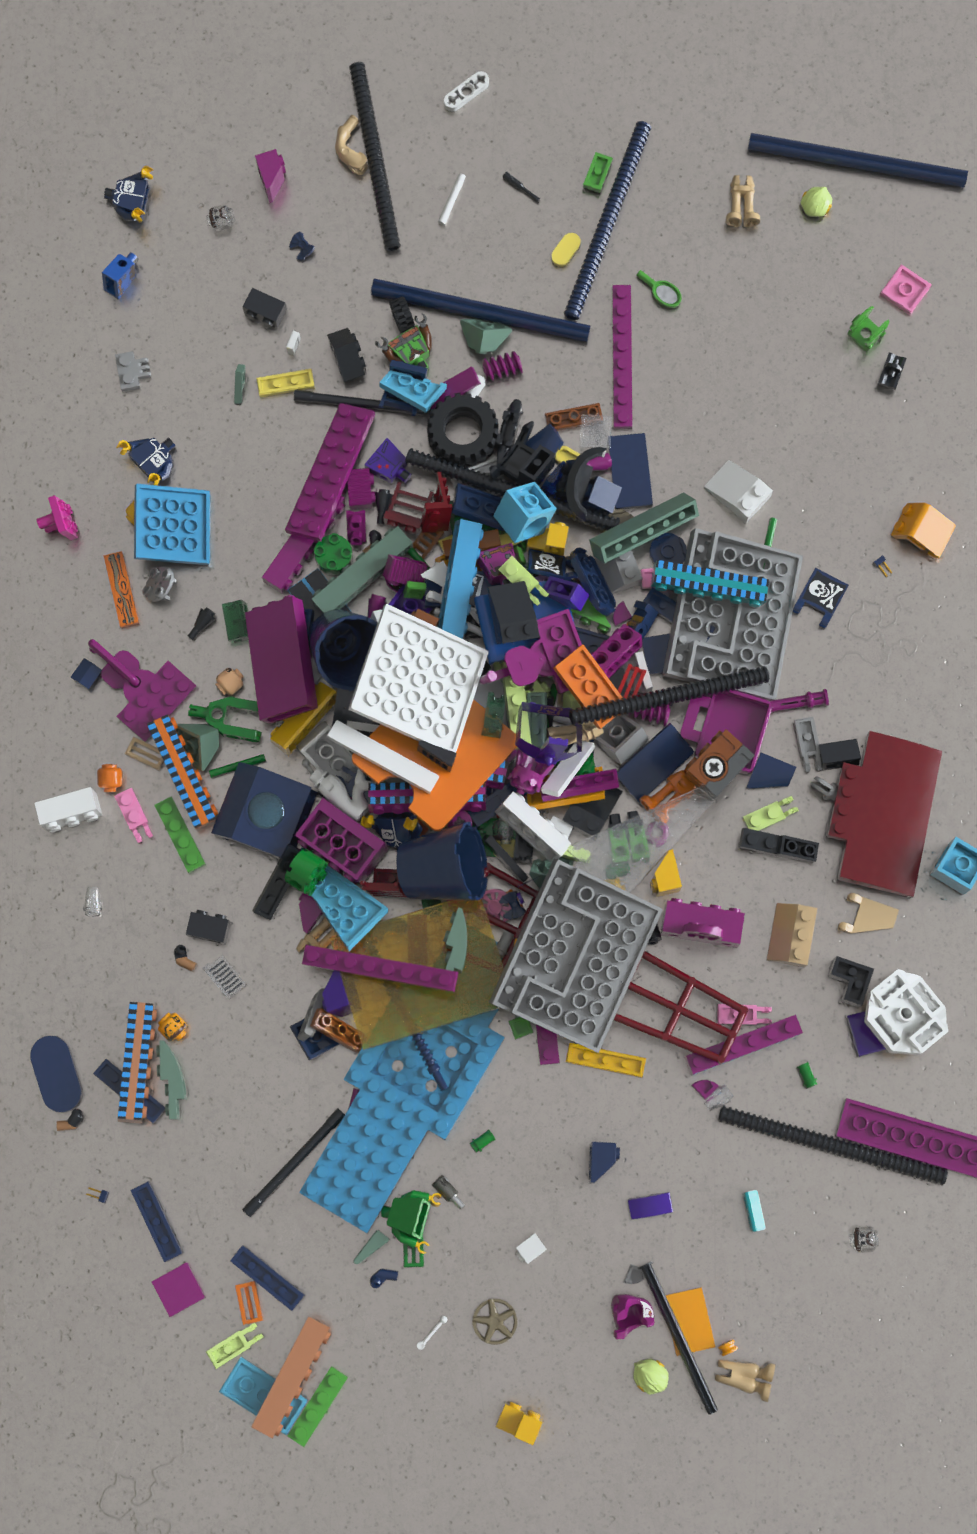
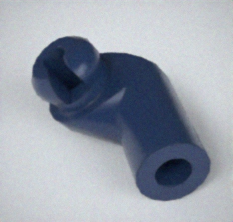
M379 1269L370 1278L371 1287L377 1289L386 1280L397 1281L398 1271Z

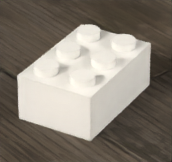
M91 787L34 803L40 825L50 832L59 831L61 827L67 825L68 827L77 826L80 824L79 822L87 820V822L95 821L98 819V816H102L97 793Z

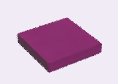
M188 1262L152 1281L169 1317L206 1298Z

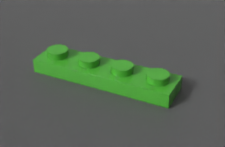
M172 796L155 804L154 806L187 872L191 873L205 866L206 864Z
M331 1366L287 1436L305 1447L348 1377Z

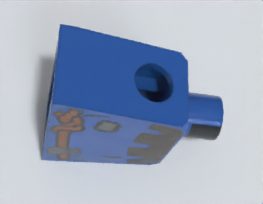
M129 253L127 257L118 254L102 271L104 291L117 299H120L135 278V264L139 260L135 254Z

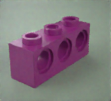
M623 624L613 632L609 639L604 640L595 652L590 654L606 676L610 678L642 647V635L626 624Z

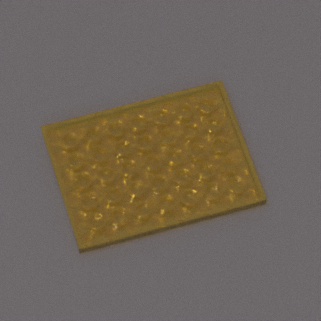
M482 899L475 901L450 900L378 922L350 951H348L338 935L329 937L333 950L446 969L447 963L444 961L447 952L452 950L446 948V942L443 940L446 931L451 930V916L453 912L457 913L458 907L462 908L465 916L467 954L462 974L458 973L455 992L340 972L363 1051L499 1009V1007L489 1003V1000L504 967Z

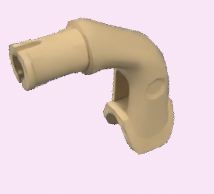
M351 115L343 126L338 128L335 151L340 160L353 173L363 175L368 169L367 157L361 152H355L346 145L351 132L360 123L357 117Z

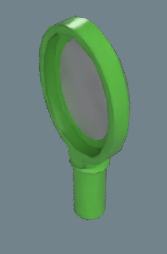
M642 270L637 273L636 276L652 288L654 298L661 305L675 308L680 304L682 296L675 285L664 280L656 282Z

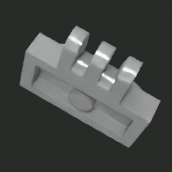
M133 351L115 354L122 392L140 389L139 380L151 377L150 372H144L150 370L149 365H143L149 363L148 358L135 360Z

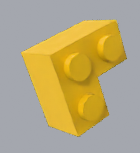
M561 522L550 523L549 528H546L543 534L528 539L527 551L530 548L564 556L569 526H565Z
M511 1401L510 1404L505 1403L496 1428L534 1445L543 1423L542 1419H540V1414L531 1410L528 1413L520 1410V1405Z

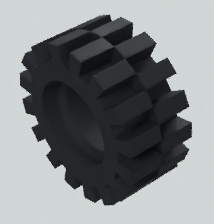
M404 296L389 301L394 320L400 332L403 333L414 327V319Z

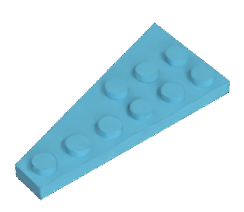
M327 865L325 869L327 872L326 878L315 885L316 889L311 896L348 951H350L388 913V908Z

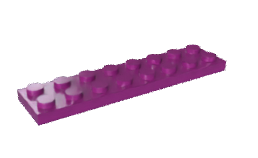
M339 404L286 525V533L321 542L376 415L373 410Z
M845 1098L835 1137L977 1178V1136Z

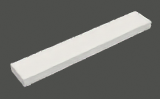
M336 720L327 735L329 740L428 794L431 793L439 779V775Z

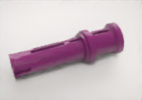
M827 689L814 693L808 691L805 695L770 700L772 704L771 712L805 706L811 709L813 706L823 704L829 706ZM797 701V703L781 705L782 703Z

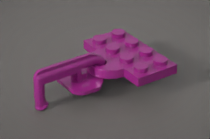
M569 609L538 619L537 624L540 636L538 641L533 643L530 648L518 646L508 650L504 657L507 667L495 672L492 670L488 671L487 674L480 678V683L488 684L510 676L515 685L525 686L535 682L538 675L542 677L552 676L559 694L569 691L553 669L555 665L582 645Z
M90 639L88 641L89 650L92 653H97L107 662L101 671L102 679L113 689H123L125 698L129 702L116 717L144 742L152 736L147 723L167 714L170 716L197 687L169 661L154 674L149 670H139V661L130 652L122 650L115 656H112L96 640Z

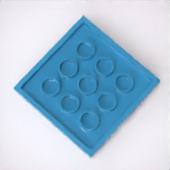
M136 484L134 490V559L209 565L210 491Z

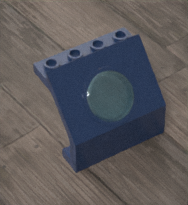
M239 762L211 833L223 840H234L280 859L288 844L297 847L299 839L295 834L308 818L317 792L308 785L272 771Z

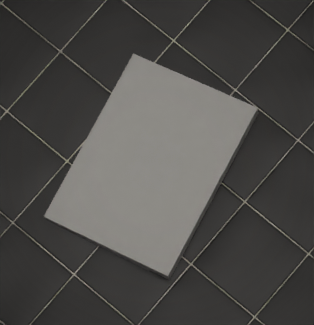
M697 528L693 529L690 532L684 565L769 579L767 600L763 606L751 607L749 603L734 604L726 599L716 601L709 596L699 598L694 597L691 593L678 594L662 676L694 683L696 681L700 682V680H711L713 677L733 675V673H739L740 671H750V669L758 667L761 669V667L765 666L770 675L768 683L763 682L760 685L747 686L746 688L741 687V689L735 690L763 699L776 700L803 556L720 532L712 533ZM711 625L716 627L713 633L709 632Z
M554 859L489 1003L599 1053L663 909L579 868Z

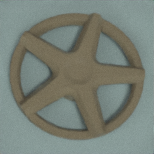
M489 1299L481 1303L475 1310L473 1328L476 1335L485 1343L492 1345L502 1344L514 1335L517 1328V1316L513 1307L506 1301ZM494 1302L504 1304L510 1310L498 1314ZM486 1304H489V1316H477L479 1310ZM513 1315L514 1325L510 1332L503 1322ZM476 1323L488 1326L485 1337L479 1333ZM496 1330L506 1336V1338L499 1341L490 1340Z

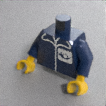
M144 166L139 173L126 177L123 180H118L115 189L105 188L104 199L113 200L114 210L125 221L137 220L142 222L150 189L146 179H153V175L150 174L153 169L149 166Z
M155 438L130 442L121 440L116 448H123L120 452L121 455H125L127 451H130L128 453L130 459L148 477L147 483L152 481L153 485L158 486L160 482L170 476L173 459L168 452L175 447L170 438H167L161 444Z
M393 812L383 813L376 818L373 815H369L368 818L362 816L360 824L364 828H373L387 846L396 847V850H398L401 842L419 837L423 830L422 826L418 823L417 816L412 812H403L402 814H395Z

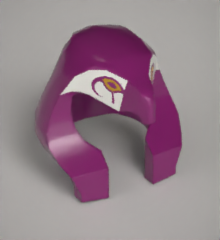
M628 1294L615 1295L613 1297L611 1307L614 1323L618 1329L614 1331L616 1339H625L628 1333L643 1325L651 1327L654 1325L655 1316L649 1301Z

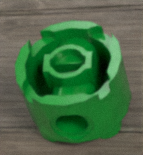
M336 533L323 537L321 542L319 541L314 548L317 566L326 575L339 576L342 574L341 571L348 564L352 565L353 563L351 545L347 539Z
M308 849L302 850L291 862L289 867L292 870L291 872H286L285 882L302 893L311 896L316 889L315 885L326 878L327 872L325 869L328 863Z

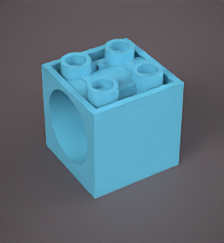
M531 482L506 490L493 516L513 542L517 543L543 534L557 508L537 483Z
M955 837L948 843L930 875L959 893L966 894L972 889L977 880V849Z

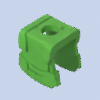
M873 306L866 309L861 315L858 314L852 320L853 324L848 331V336L866 352L880 337L882 338L886 334L885 331L890 322L887 320L879 327L868 318L874 308ZM868 329L871 335L868 338H864L861 335V330Z

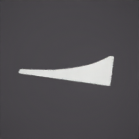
M441 561L422 573L421 576L444 588L447 566L444 561ZM470 611L472 617L479 624L477 614L473 611Z

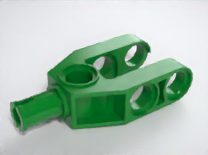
M227 697L209 702L207 707L193 704L189 706L188 716L205 718L206 723L218 729V733L223 737L257 743L261 740L262 732L225 725L229 709L246 710L247 713H250V711L258 712L257 701ZM216 711L223 713L220 719L213 718V714Z

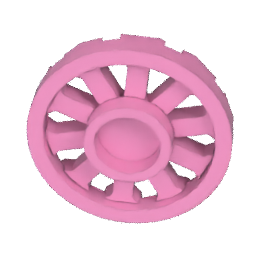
M500 889L487 890L483 898L478 900L477 903L478 909L481 910L482 907L487 908L484 912L490 913L492 916L495 915L498 919H500V915L503 917L505 914L503 910L509 911L511 909L510 905L508 907L499 903L501 897L507 894ZM495 892H498V893H499L497 899H496ZM485 899L488 903H483L482 900Z

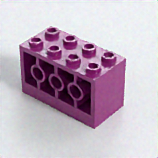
M324 798L321 799L295 834L299 839L297 843L301 847L309 851L313 850L314 854L328 861V865L339 874L341 872L345 873L343 876L355 885L357 883L360 884V881L367 880L389 850L384 841Z

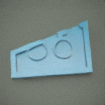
M390 370L380 381L379 387L427 413L447 389V384L440 383L439 385L431 383L429 379L419 380L413 378L412 375Z

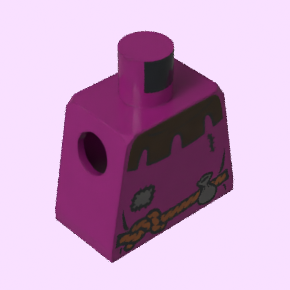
M512 543L480 552V556L476 561L491 585L512 583L498 570L511 556L515 558Z

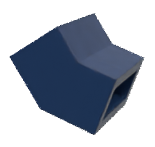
M83 658L71 675V678L88 690L102 669Z

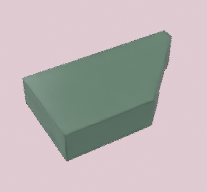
M238 364L235 371L234 403L236 404L242 403L246 367L243 364Z

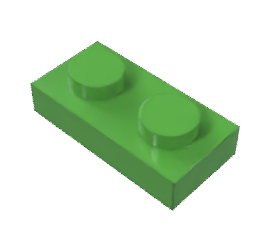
M595 152L583 187L600 193L613 158Z

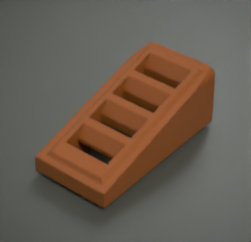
M444 531L434 532L437 535L436 537L429 532H421L413 542V548L423 553L421 557L425 560L438 545V541L445 536ZM425 536L432 541L431 544L424 539ZM419 543H423L428 548L425 550Z

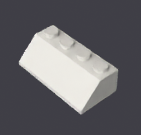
M513 791L495 811L500 818L551 864L554 859H559L571 844L564 833H559L551 821L542 818L539 815L540 812L535 807H530L525 802V798L519 793Z

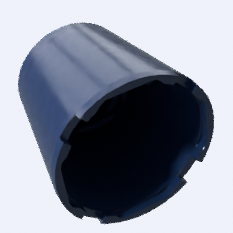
M336 609L323 613L314 621L309 631V646L320 675L331 686L337 689L355 691L378 624L375 620L360 614Z
M471 822L460 823L444 828L441 831H435L403 841L398 847L396 857L397 874L402 891L407 898L471 901L483 898L488 880L484 878V868H488L487 858L480 833L476 827H471Z

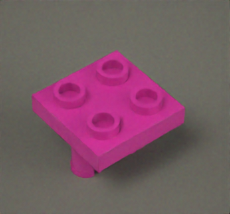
M55 495L49 497L48 500L52 512L36 519L39 528L44 529L46 533L58 530L60 534L71 541L77 539L76 532H78V527L75 521L72 520L71 515L73 511L71 506Z

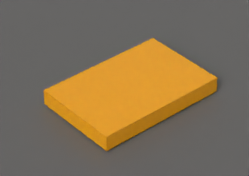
M702 1287L666 1295L691 1352L714 1348L715 1342ZM672 1337L676 1356H679V1355H681V1354H680V1352H679V1350H678V1348H677V1346H676V1343H675V1341H674V1339H673V1337Z

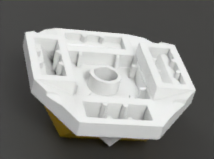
M898 969L868 993L864 1022L889 1053L919 1056L948 1032L946 1008L921 976Z

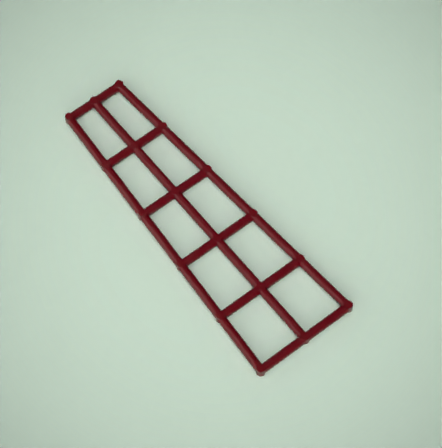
M487 863L488 868H484V878H487L488 874L491 873L533 897L518 928L473 907L475 901L466 900L462 908L465 919L470 913L514 934V939L507 951L508 954L502 958L499 966L471 954H466L465 961L501 975L514 948L515 938L519 937L539 891L526 884L518 887L523 882ZM445 942V944L442 947L443 952H451L452 950L446 948ZM644 951L641 959L647 960L687 984L677 1004L632 982L628 986L629 990L673 1011L664 1032L617 1013L614 1021L723 1064L746 1017L748 1008ZM694 987L739 1012L731 1030L684 1008ZM680 1015L727 1036L720 1053L716 1054L672 1036L671 1034Z

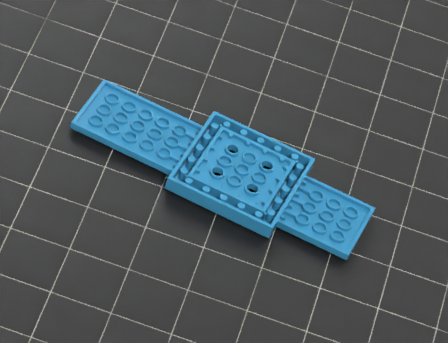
M466 924L467 953L499 966L502 958L493 953V948L497 946L498 942ZM441 952L433 968L446 969L447 963L444 961L447 953ZM465 961L462 974L458 973L455 992L423 986L420 988L417 985L400 983L397 988L399 990L398 994H401V999L405 1000L403 1004H407L406 1009L410 1010L408 1013L412 1014L411 1019H415L414 1024L423 1029L422 1039H425L424 1043L428 1044L427 1049H430L429 1053L433 1054L432 1058L436 1059L435 1063H438L439 1071L448 1088L441 1091L437 1085L436 1090L433 1092L426 1089V1083L430 1080L435 1081L432 1074H429L428 1066H425L426 1061H422L423 1056L419 1055L421 1052L417 1051L418 1046H414L415 1041H412L413 1037L409 1036L410 1031L406 1030L408 1027L404 1026L405 1022L401 1021L402 1016H399L400 1012L396 1011L397 1006H393L395 1002L390 1000L344 1077L346 1082L360 1089L301 1188L300 1194L365 1233L369 1232L427 1131L429 1130L446 1140L504 1041V1036L488 1028L499 1010V1007L489 1003V1000L501 975ZM451 1046L457 1050V1054L453 1058L446 1055V1049ZM397 1060L403 1063V1069L399 1072L392 1069L393 1062Z

